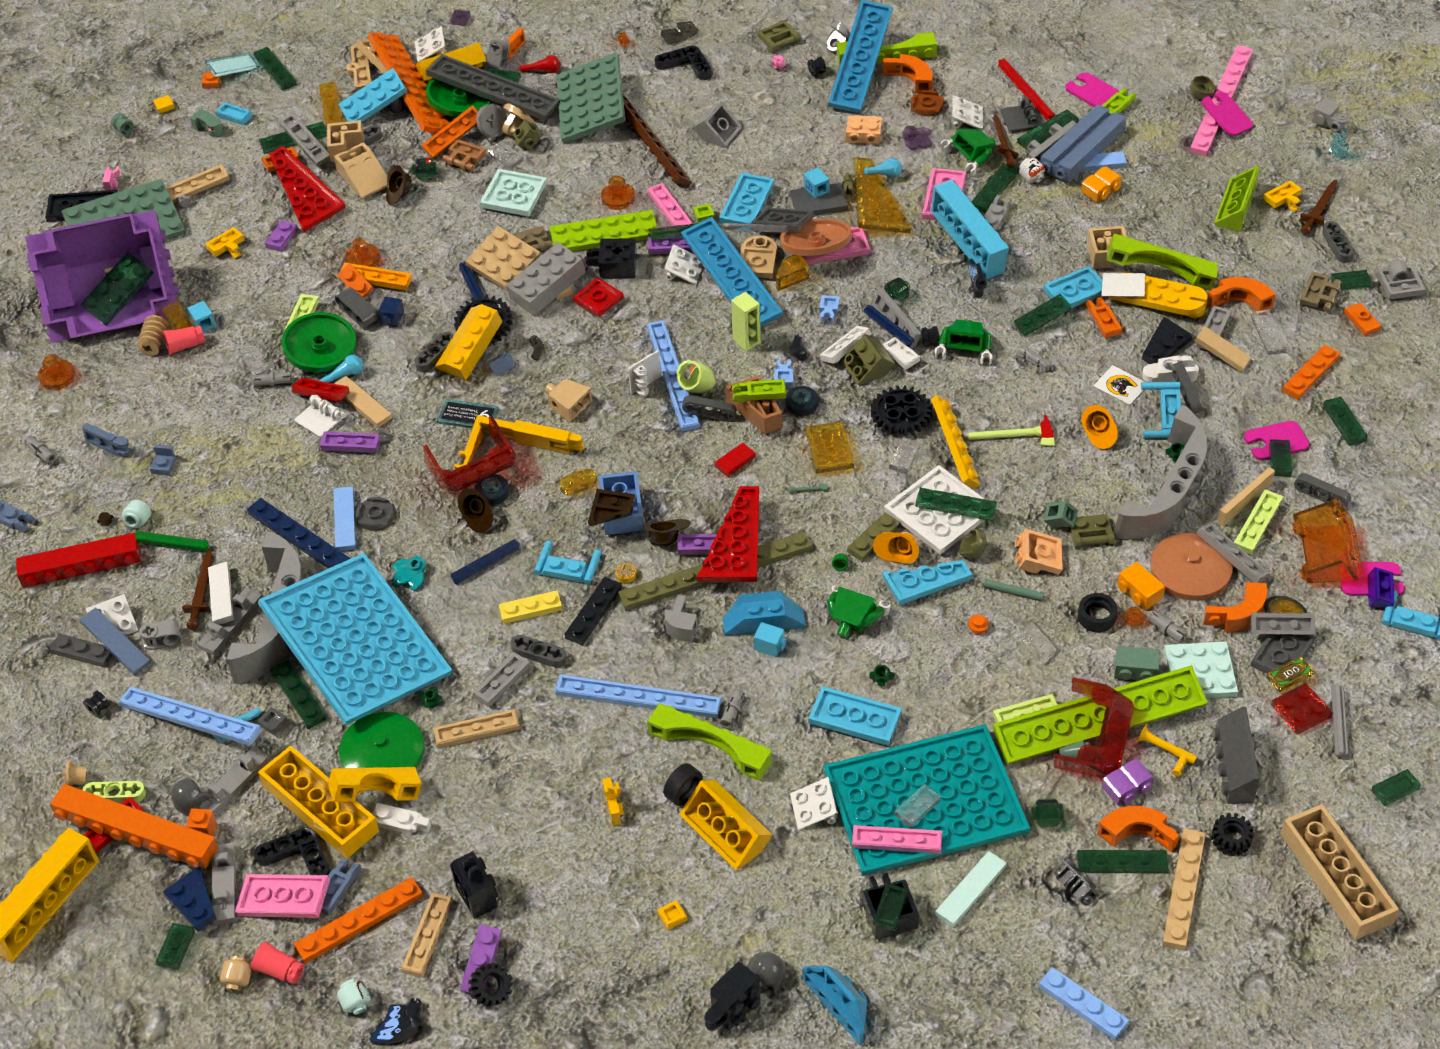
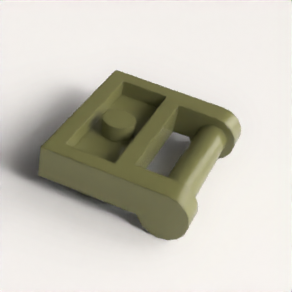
M786 21L757 31L759 39L768 47L771 53L793 42H800L799 34Z
M1108 514L1076 517L1074 527H1069L1074 548H1080L1081 545L1099 543L1115 544V536L1111 529Z

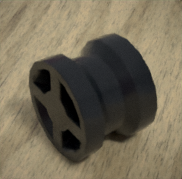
M821 56L817 57L816 60H808L807 66L812 76L817 75L819 72H826V64Z
M932 326L930 329L926 327L921 328L924 346L929 345V343H939L937 326Z
M97 690L90 699L87 698L83 701L86 709L95 717L101 714L102 709H107L110 706L107 698Z

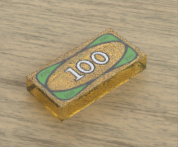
M1299 657L1267 673L1266 678L1278 692H1281L1313 676L1314 670L1302 657Z

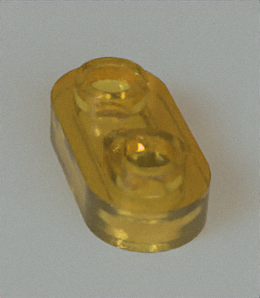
M586 468L564 476L559 483L561 492L566 495H573L593 487L597 483L596 472Z

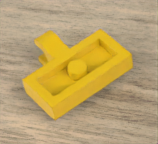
M1290 180L1265 193L1263 200L1274 208L1286 203L1289 210L1295 212L1299 210L1296 204L1300 203V199L1297 197L1302 195V188Z
M233 227L205 243V246L215 257L228 250L233 258L241 256L237 251L239 249L237 245L243 242L245 238L241 232Z
M611 777L602 779L603 790L612 825H620V816L624 815L622 803H617L616 800L621 793L619 782H615V785H612Z

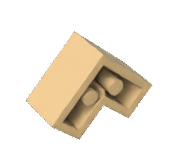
M361 120L327 124V148L331 162H335V155L363 142L365 143Z
M1124 226L1088 229L1087 248L1093 269L1111 268L1112 262L1106 261L1108 245L1114 233L1127 237Z

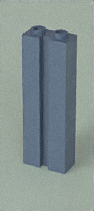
M1097 104L1041 156L1040 163L1045 167V172L1068 183L1071 182L1097 154L1103 152L1125 131L1127 117L1117 112L1111 114L1109 109Z

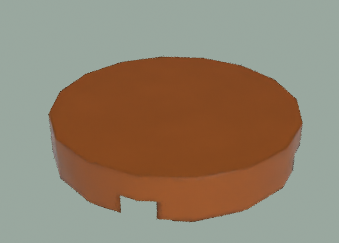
M923 90L917 95L914 94L911 98V109L918 115L934 116L939 114L944 108V98L939 96V93L936 91Z

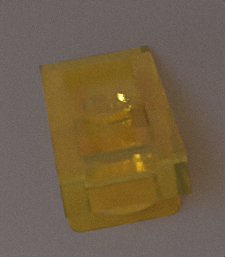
M178 300L161 309L170 324L167 326L170 330L193 326Z

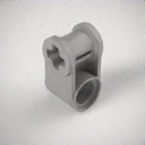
M502 37L490 41L486 59L488 67L500 71L506 69L510 43L506 38Z
M175 619L145 624L139 630V634L143 638L142 644L147 650L174 646L181 641L179 624Z

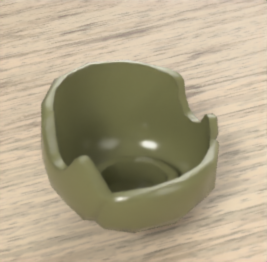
M1203 75L1195 76L1190 84L1191 94L1201 100L1207 96L1211 97L1216 89L1213 81Z
M980 529L970 530L972 535L970 537H963L959 547V554L961 556L974 559L985 551L987 538Z

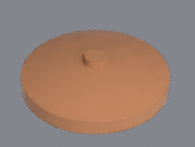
M813 219L799 232L783 231L780 236L782 249L798 256L829 254L842 249L852 239L850 226L845 222L835 219Z
M1180 533L1165 538L1155 547L1151 557L1150 570L1151 574L1165 586L1164 591L1168 594L1184 600L1198 601L1215 597L1228 586L1232 576L1233 565L1196 533Z

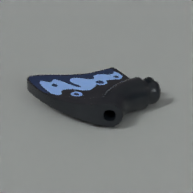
M968 259L973 294L975 297H982L984 288L987 286V280L982 277L980 263L976 264L973 259Z
M413 997L406 1005H389L385 1020L371 1035L370 1042L374 1045L394 1044L408 1040L420 1033L424 1028V1023L419 1019L421 1000L417 998L415 1001Z

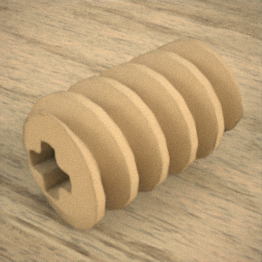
M151 315L144 320L137 341V348L143 354L155 356L159 353L164 338L163 331L167 328V322L164 318Z

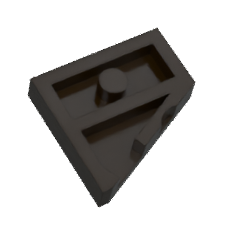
M596 489L588 520L589 526L631 516L636 499L635 494Z

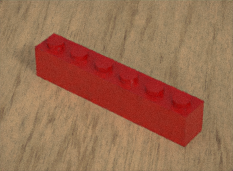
M134 532L16 558L17 576L22 588L140 563L141 556L139 543Z

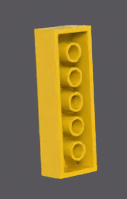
M291 745L258 771L262 786L346 859L379 832L376 817L356 800L355 802H334L328 787L330 778Z
M67 828L63 834L59 835L51 848L44 852L36 865L29 869L22 881L14 886L7 898L0 902V956L12 963L98 864L99 860L89 838Z

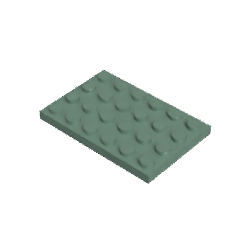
M617 52L557 74L558 99H560L558 103L560 134L563 144L625 122L620 59Z
M162 178L61 210L67 226L130 213L138 214L155 210L161 232L165 231L167 240L186 234Z

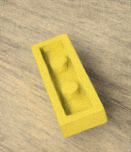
M557 590L498 604L503 624L562 611Z

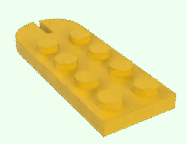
M1145 276L1144 296H1109L1111 300L1187 315L1192 319L1203 317L1207 305V293L1204 289L1198 286Z

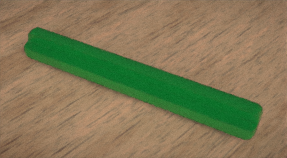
M142 531L135 532L138 543L204 552L209 548L208 540Z

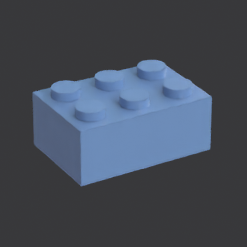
M637 471L598 476L600 489L630 493L636 496L632 515L605 522V535L644 531Z

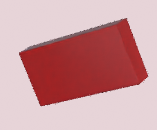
M742 442L715 461L714 465L728 477L754 459L756 452Z

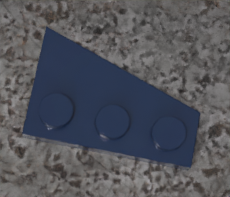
M200 867L195 868L162 891L165 898L197 932L217 919Z

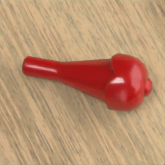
M548 55L546 58L535 63L520 65L519 70L520 72L540 71L555 74L559 71L561 62L557 56Z

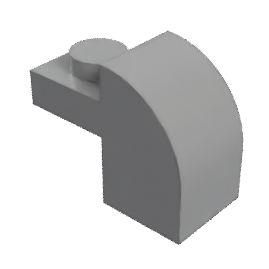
M678 595L676 602H672L671 610L665 609L664 611L666 630L674 639L693 643L697 630V614L686 613V596Z

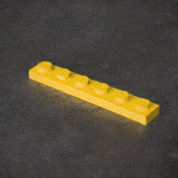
M936 395L931 400L961 480L964 484L975 490L980 486L977 478L978 473L972 465L973 460L967 452L968 447L962 439V431L957 426V418L952 413V405L946 398L943 399Z

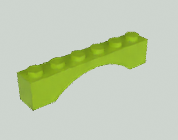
M934 32L918 33L904 42L882 46L876 64L883 63V58H900V54L911 55L919 59L937 57V42ZM848 41L837 42L836 56L839 67Z
M1115 233L1108 245L1106 261L1123 266L1133 263L1159 265L1179 274L1193 286L1211 290L1217 279L1218 263Z
M659 703L647 721L648 733L665 741L691 739L702 741L721 749L732 758L742 774L761 781L772 763V750L766 746L758 745L745 737H739L726 729L713 726L708 721H701L689 713L676 710L670 705L666 706Z

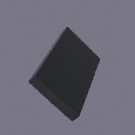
M118 190L50 194L45 215L46 222L65 221L61 210L117 193Z

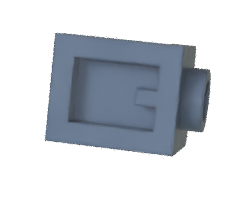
M154 445L155 457L150 467L151 474L170 476L176 461L173 447Z

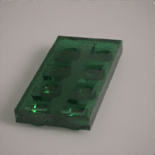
M127 251L80 305L107 326L154 272Z

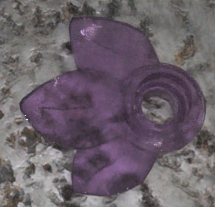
M915 126L904 128L902 137L905 139V145L909 149L916 150L918 147L928 148L932 146V141L928 137L932 130L925 127L916 128Z

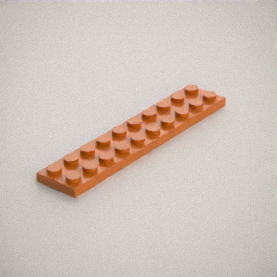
M370 31L368 38L387 71L394 68L408 92L402 95L422 132L436 134L448 125L449 121L444 114L432 108L427 102V84L417 71L416 65L400 41V38L396 35H386L381 32Z

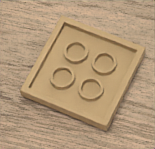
M497 226L469 256L465 264L507 291L506 285L540 257V252Z

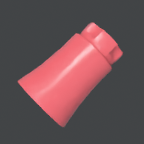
M200 326L163 331L169 355L205 343Z
M267 941L259 946L251 963L252 971L292 984H296L300 980L305 967L297 959L283 953Z

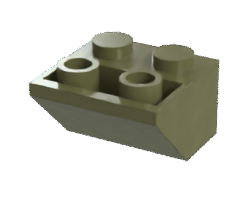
M866 334L860 338L841 360L857 385H863L884 377L895 365V362L881 342Z

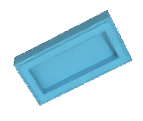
M226 102L215 111L217 117L240 125H244L253 116L252 111Z

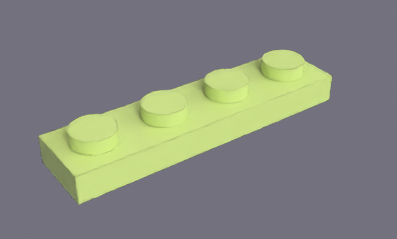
M1268 490L1263 491L1234 542L1246 553L1253 554L1281 505L1283 496Z

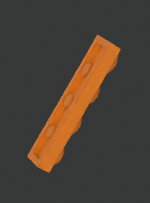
M472 105L421 145L422 149L433 160L477 125L476 117L478 110Z
M1324 344L1283 386L1282 392L1299 400L1339 359L1340 352Z

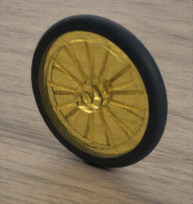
M1286 596L1270 597L1264 605L1265 613H1307L1305 607L1300 602Z

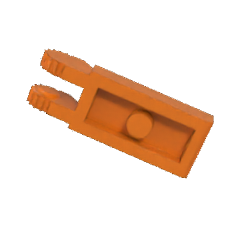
M1101 297L1097 298L1096 301L1098 307H1095L1091 300L1086 301L1087 310L1104 338L1122 334V327L1108 304L1106 305Z

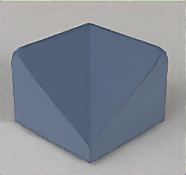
M507 351L493 358L489 365L494 374L498 376L512 369L515 361L510 352Z

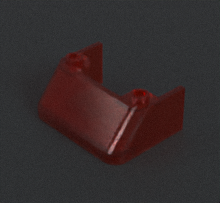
M493 416L489 417V433L497 446L491 448L488 455L453 471L442 470L428 446H423L424 462L440 487L456 492L515 464V451Z
M1073 677L1072 692L1092 696V700L1097 705L1106 707L1098 745L1082 746L1078 750L1076 759L1055 754L1054 767L1103 779L1111 772L1121 768L1134 704L1130 698L1106 684Z

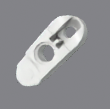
M1186 355L1160 358L1158 363L1148 364L1143 368L1142 378L1147 382H1176L1171 371V365L1181 361L1192 383L1198 377L1199 367L1192 357Z

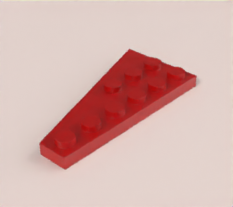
M284 146L269 154L303 233L345 209V203Z
M759 486L739 487L733 499L732 507L725 516V521L710 547V552L703 562L701 571L696 576V582H757Z

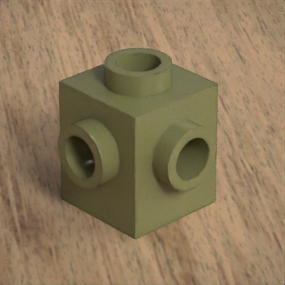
M524 120L515 130L513 136L516 140L515 143L520 148L531 150L538 143L542 134L537 125Z

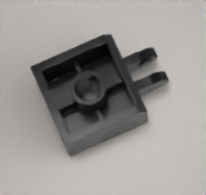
M636 238L600 239V248L589 249L586 252L587 258L585 263L587 266L599 267V274L603 279L636 278Z
M474 851L450 864L454 885L474 919L498 907L496 898L499 895L494 887L496 882L491 873L487 875L485 871L486 865L481 857L477 858Z
M883 873L882 882L884 885L878 886L875 877H869L871 888L862 890L861 902L875 940L918 929L919 913L907 881L904 879L891 883L888 873Z
M740 961L710 988L711 1007L704 1016L707 1030L713 1032L721 1025L727 1030L738 1026L743 1021L745 1015L750 1010L756 1009L760 1003L759 977Z

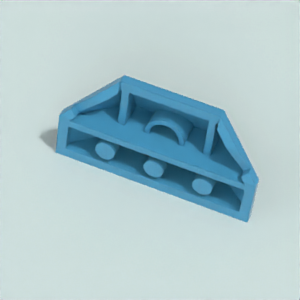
M782 591L740 595L723 617L725 636L756 633L761 622L784 630L806 628L804 610Z
M829 966L803 967L802 980L859 1046L862 1045L864 1042L868 1003L865 995L861 991L857 992L853 987L851 979L847 975L843 976L838 969Z

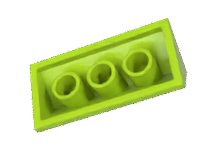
M1258 165L1230 178L1214 221L1215 226L1241 231L1257 187L1260 171Z

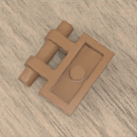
M457 139L448 149L450 156L444 155L442 160L450 166L456 165L462 170L473 171L475 165L471 164V162L478 164L486 155V149Z

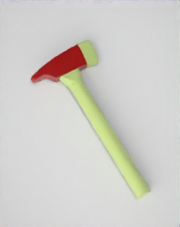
M1047 415L1043 416L1044 421L1040 423V426L1034 428L968 433V440L1039 436L1041 437V445H1055L1052 427Z

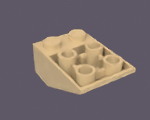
M364 142L334 156L337 172L362 199L387 187L386 173L373 152Z

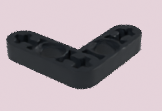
M697 46L683 47L659 54L654 58L655 68L659 70L689 63L699 79L708 80L712 77V68Z
M308 827L263 843L254 850L255 860L260 866H269L301 853L310 875H319L315 867L317 865L320 866L323 872L320 875L330 874L329 866L315 832ZM307 836L309 840L305 841L303 837ZM284 843L291 844L288 850L283 851L279 849ZM315 851L319 853L314 859L307 858L310 852ZM266 852L267 857L263 858L262 854Z

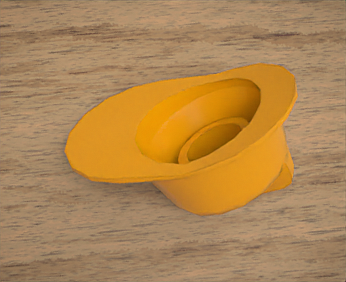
M1101 405L1087 407L1081 416V423L1089 440L1099 449L1110 448L1118 438V429L1111 414Z
M883 532L877 535L873 542V549L876 555L886 561L910 564L919 555V542L908 532Z

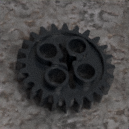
M479 295L478 300L472 297L471 303L465 301L466 306L460 305L461 311H456L457 317H454L455 331L458 330L472 307L482 304L497 310L503 322L490 341L493 345H495V340L502 341L501 336L507 337L506 331H511L510 325H513L510 307L507 306L506 302H502L501 298L496 300L494 295L491 299H489L488 295L484 299Z
M897 385L894 390L892 387H889L888 392L883 389L882 394L877 393V398H873V404H871V417H873V423H877V428L882 427L883 432L889 430V435L893 432H896L897 436L900 433L907 436V432L914 435V430L921 432V427L926 428L927 423H930L932 404H930V399H926V394L920 395L921 390L914 392V387L908 390L906 385H904L903 389H900Z

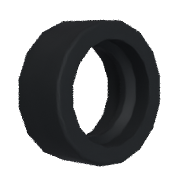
M1088 594L1079 603L1078 621L1086 630L1092 632L1108 631L1116 622L1117 604L1114 599L1106 594ZM1093 606L1102 607L1110 615L1103 619H1096L1090 617L1086 613V609Z
M688 763L680 765L667 779L663 790L664 796L677 806L685 805L699 782L703 780L702 773Z

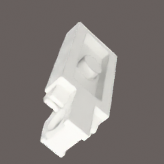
M377 803L372 814L376 817L378 827L411 835L416 830L428 833L431 828L430 819L423 817L422 814L415 811Z

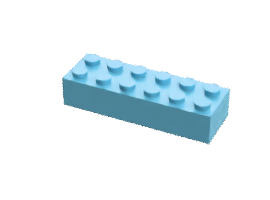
M953 180L935 185L931 205V213L964 254L969 259H973L976 264L980 263L982 276L986 280L1003 274L1009 251L1007 243L1000 238L998 232L990 226L988 220L980 214L979 209L971 203L969 197H966Z

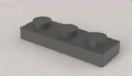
M58 634L49 648L51 654L104 668L113 656L102 644L63 634Z

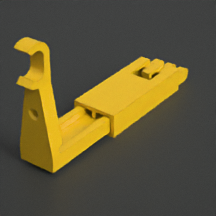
M477 415L465 451H459L460 456L465 458V461L462 465L454 464V468L458 472H464L469 468L472 458L484 437V433L515 439V442L518 444L569 454L571 450L583 451L584 445L581 435L570 433V431L519 420L513 423Z

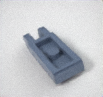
M88 423L82 426L86 442L121 457H126L131 453L130 448H128V439L125 437H116L114 434Z
M0 500L1 524L11 529L25 532L28 528L21 521L23 520L29 524H33L36 521L30 513Z
M343 858L336 868L332 869L328 875L330 883L321 913L330 916L360 872L361 866L359 864H353L347 874H344L349 865V860Z

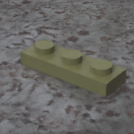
M885 512L847 547V552L863 562L874 552L873 542L876 536L883 532L894 533L900 528V521Z

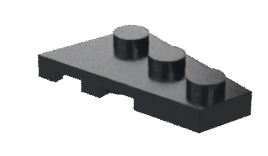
M1163 317L1142 354V360L1148 364L1158 363L1160 358L1173 356L1192 340L1193 334Z

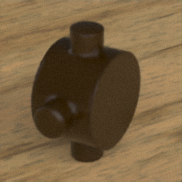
M102 512L98 517L97 523L109 526L114 516L108 512Z

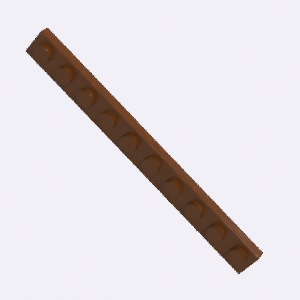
M623 94L625 117L628 119L627 122L642 137V142L650 147L649 151L665 167V172L673 177L672 181L679 186L684 185L688 187L691 183L690 179Z

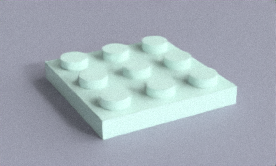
M498 169L480 201V207L529 217L547 184L546 177Z
M1227 641L1164 645L1168 672L1192 665L1206 699L1237 697L1238 689Z

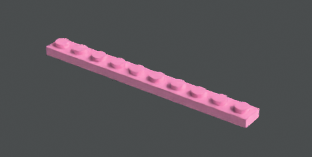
M1236 46L1215 93L1222 91L1227 93L1231 99L1233 98L1252 56L1253 49L1245 46ZM1213 97V103L1221 106L1222 103ZM1206 112L1193 140L1190 153L1207 156L1220 125L1208 112Z

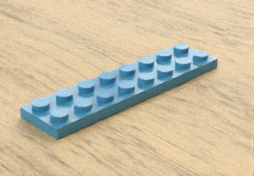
M861 0L830 95L828 107L861 114L892 15V6Z
M712 217L681 232L682 238L730 303L736 296L747 292L760 304V327L783 316L780 307Z

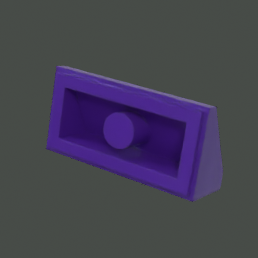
M1374 567L1368 574L1369 607H1392L1395 605L1393 572Z

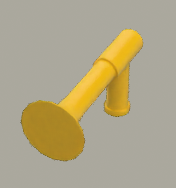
M1147 724L1137 740V743L1146 741L1155 744L1179 757L1177 764L1172 770V774L1177 777L1181 776V772L1187 762L1194 764L1197 759L1196 755L1153 735L1148 730Z

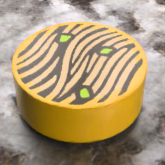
M629 563L619 565L616 569L618 581L622 583L632 582L636 578L635 567Z

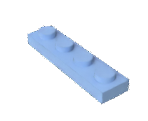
M1053 967L1039 982L1038 987L1113 1040H1116L1129 1024V1019Z

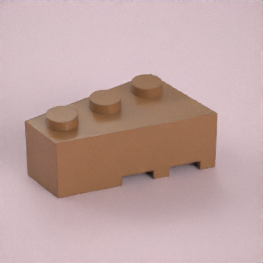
M761 375L733 384L747 383V381H762L763 379ZM733 384L725 386L726 402L735 405L737 411L764 434L782 429V412L774 399L747 400L746 402L736 403L733 401Z

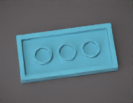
M392 68L338 105L348 122L361 120L362 123L408 91L395 69Z
M741 172L719 217V222L753 229L751 222L761 213L774 186V179Z
M822 686L808 718V723L889 746L902 714V708Z

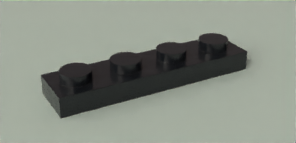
M604 576L564 633L565 639L583 646L617 597L618 591L622 590V583Z

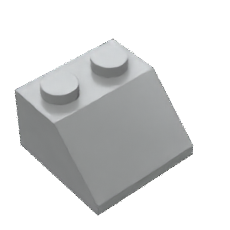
M720 101L710 107L692 128L703 141L724 148L742 126Z

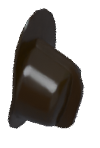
M399 165L393 166L388 173L386 200L389 205L396 204L401 196H406L412 185L410 175L404 172L403 168Z
M476 489L462 491L457 500L458 508L468 526L477 533L488 531L493 523V512L488 498Z
M687 519L651 521L645 523L643 527L649 531L650 543L652 545L666 546L674 543L678 538L679 530L689 527L691 522Z

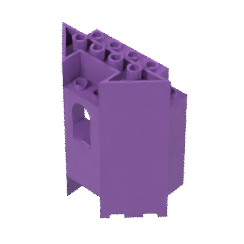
M155 210L138 214L130 213L25 236L29 252L26 254L30 270L34 273L42 306L40 311L43 324L47 326L50 343L144 324V320L151 315L161 316L164 319L180 316L177 300L179 289L172 277H175L173 266L170 267L168 262L171 256L169 249H165L167 239L165 231L161 232ZM132 263L141 267L142 275L140 279L108 286L105 269Z

